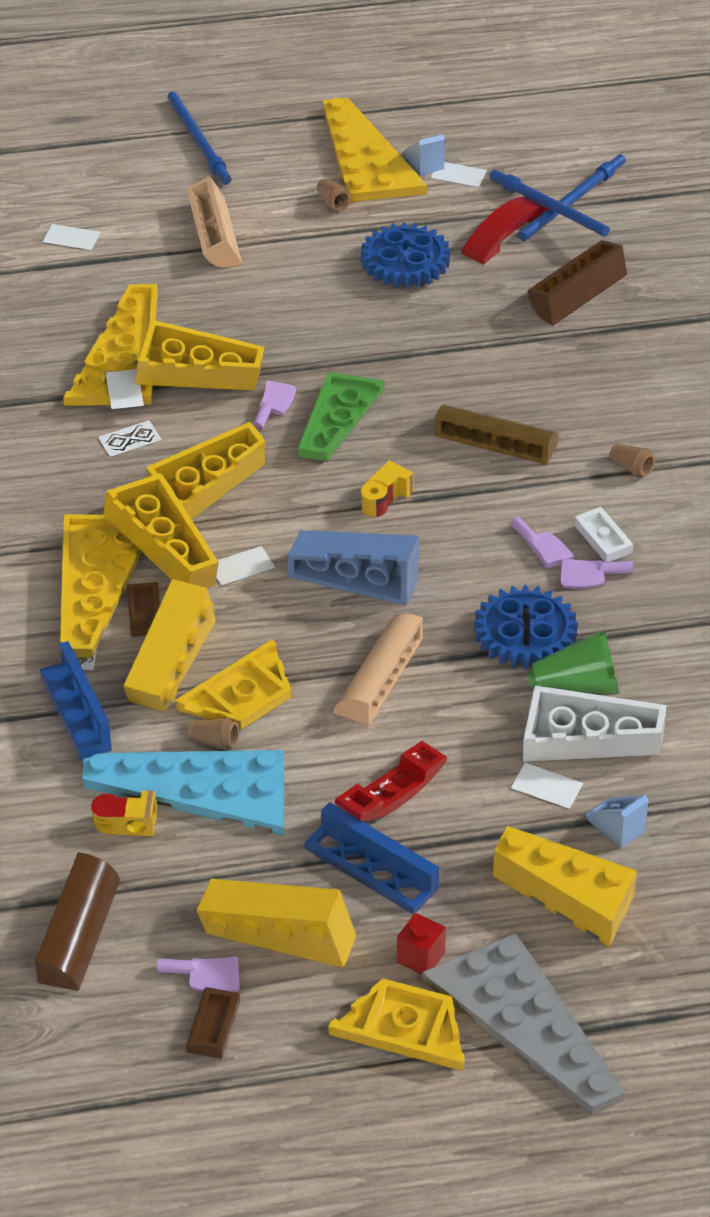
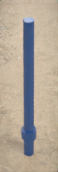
M174 91L170 92L167 95L168 100L206 157L209 169L214 175L218 176L222 184H229L232 179L226 170L225 162L216 155L177 93Z
M618 154L611 161L602 163L596 168V172L564 196L559 202L571 206L602 180L607 181L615 174V170L626 162L625 157L622 154ZM548 209L518 233V237L522 241H526L559 214Z
M496 169L490 172V179L501 184L503 189L511 193L517 192L603 237L609 234L610 228L521 183V180L512 174L506 175Z

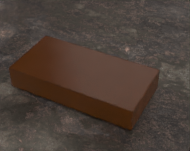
M158 582L127 584L131 637L146 636L160 607Z
M205 987L186 1044L188 1053L223 1058L240 1003V993Z

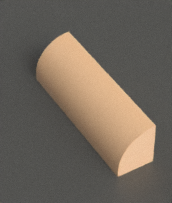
M211 176L187 187L205 258L211 264L223 268L241 265L242 260L225 197Z
M398 614L391 618L336 704L333 714L368 726L370 725L422 641L423 617L413 614Z

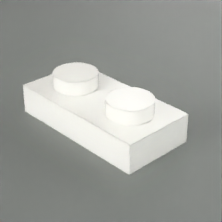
M602 507L575 516L574 526L604 562H612L633 553V543Z

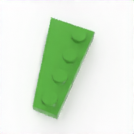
M328 372L298 447V457L327 462L384 391L385 381Z

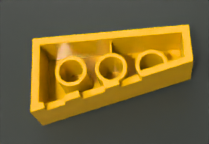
M151 319L138 360L135 384L255 391L265 347Z
M247 422L147 466L146 478L162 473L192 520L265 465L266 441L253 424Z
M162 473L106 491L103 515L171 580L176 579L205 588L215 585L219 562Z
M176 579L171 580L125 681L124 689L129 702L165 712L170 701L175 699L179 685L216 622L213 610L214 603L211 602L208 588Z
M510 826L506 827L494 849L493 877L528 898H537L545 903V909L555 915L557 912H560L573 920V926L583 932H586V930L591 931L599 936L601 943L610 947L634 898L637 870Z
M210 879L196 910L207 934L340 968L345 967L357 936L340 889Z

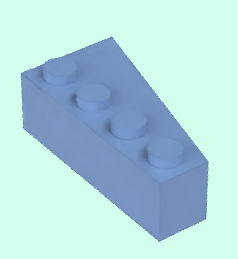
M300 530L288 553V577L407 606L418 582L419 536Z

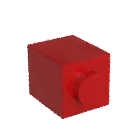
M415 912L397 936V963L421 975L422 972L434 968L445 954L446 927Z

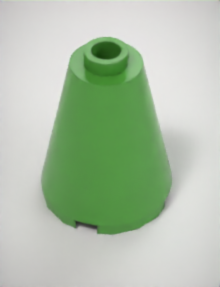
M605 630L598 631L532 663L533 670L527 671L531 690H534L535 686L595 695L619 694Z

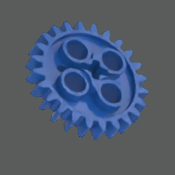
M403 222L401 227H397L394 223H391V229L381 226V233L373 230L372 237L366 236V243H362L361 250L362 268L367 269L368 276L374 275V281L383 279V285L385 286L392 282L394 283V288H397L400 284H404L406 289H409L410 284H414L419 288L420 282L430 285L431 278L439 280V274L446 273V268H449L451 249L449 248V242L444 241V235L437 236L436 229L428 232L427 225L417 228V223H414L411 227H407V224Z
M527 585L523 586L522 591H517L514 586H511L510 593L499 589L498 597L491 594L488 595V603L481 602L480 610H476V618L474 620L476 642H481V651L489 650L488 658L491 659L499 656L500 665L508 660L511 661V668L514 669L518 663H523L524 669L528 670L530 664L576 642L578 630L576 612H570V603L562 604V596L552 598V590H548L544 594L540 593V586H537L534 591H529ZM524 608H527L529 612L528 646L523 645Z

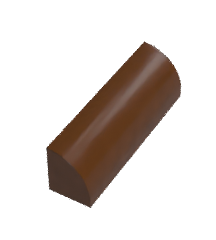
M601 240L528 289L530 303L539 317L554 326L625 277L627 270L623 245Z
M80 852L76 855L35 960L37 980L40 984L79 991L120 883V878L113 867L98 857Z

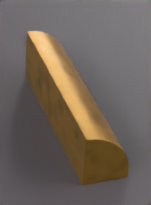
M446 404L440 406L435 416V437L548 465L559 440L558 433Z

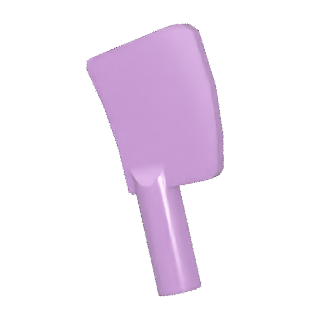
M266 381L265 392L259 411L253 421V426L258 432L263 430L270 414L283 416L289 410L297 390L294 386Z
M517 516L511 520L510 525L527 542V545L537 555L545 568L562 565L563 558L573 559L574 555L567 546L550 532L536 534L520 517Z
M563 558L560 586L564 589H586L603 586L605 574L633 573V561L603 562L602 560L587 561Z
M237 956L213 959L193 958L192 960L158 958L157 973L190 975L189 985L193 990L204 992L205 987L231 992H239L240 990Z

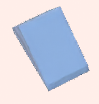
M443 134L419 140L403 150L405 157L419 176L444 170L445 138Z
M646 795L609 797L584 815L588 822L621 849L645 832L649 800Z

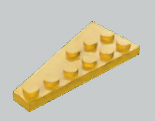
M349 98L322 100L323 112L342 182L350 192V202L427 194L428 185Z
M129 284L117 304L115 315L110 317L106 323L107 328L105 332L99 335L86 357L84 368L80 374L77 373L75 376L73 387L65 393L63 397L64 406H111L106 373L137 369L151 319H157V284ZM140 385L143 404L152 405L153 385Z
M64 514L60 643L69 641L76 657L93 658L142 554V551L104 515Z

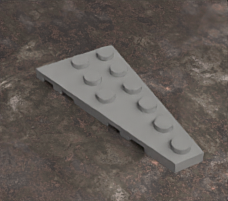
M517 934L422 972V981L431 988L435 986L445 995L451 996L455 1007L459 1005L473 1016V1022L512 1053L516 1054L518 1052L530 1062V1067L539 1074L543 1072L558 1084L560 1091L589 1114L594 1115L624 1101V1091Z

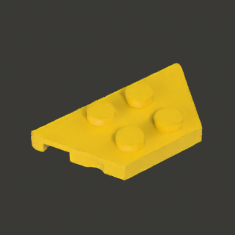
M273 639L269 640L177 698L176 709L207 720L230 718L231 721L237 722L239 730H242L291 698V687L288 678L285 677L282 660L279 659L276 642Z
M382 979L371 988L367 995L360 997L351 1004V1011L339 1021L334 1018L328 1026L329 1035L460 1071L464 1069L465 1057L460 1045L458 1024L455 1021L453 1000L448 995Z

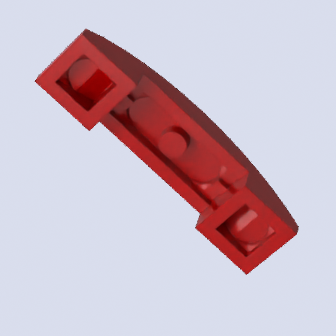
M518 197L504 203L477 227L462 248V254L484 265L500 252V243L525 222L531 223L547 211L548 208L527 197Z
M420 741L401 754L398 766L365 788L357 783L335 798V804L360 821H370L383 817L405 804L424 788L446 763L447 756L424 741Z

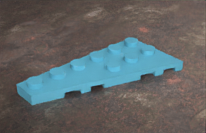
M284 750L102 753L85 758L83 761L82 781L84 788L117 796L131 794L141 797V791H155L156 801L171 804V809L220 821L230 818L242 821L245 827L255 829L256 825L271 828L274 834L284 836Z

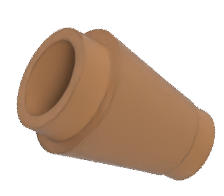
M322 179L318 182L317 191L330 210L342 211L349 206L351 197L349 190L345 186L328 179Z
M616 443L612 446L609 453L611 460L636 477L648 476L655 465V456L646 448Z
M230 718L191 721L188 726L189 740L221 750H227L237 745L239 726L237 722L231 721Z

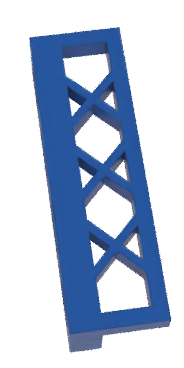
M69 641L59 643L61 663L41 668L40 676L80 760L92 757L95 754L112 751L109 720Z
M331 802L321 810V826L304 842L306 850L413 915L439 889L440 867L363 821L358 820ZM326 836H329L338 842L339 847L324 848L319 843ZM359 854L365 858L366 863L351 864L346 861L345 855ZM387 871L393 875V880L379 881L373 877L372 872ZM414 887L421 891V893L412 901L401 894L400 888Z

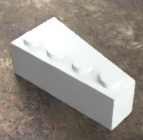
M535 686L523 739V762L660 755L667 705Z

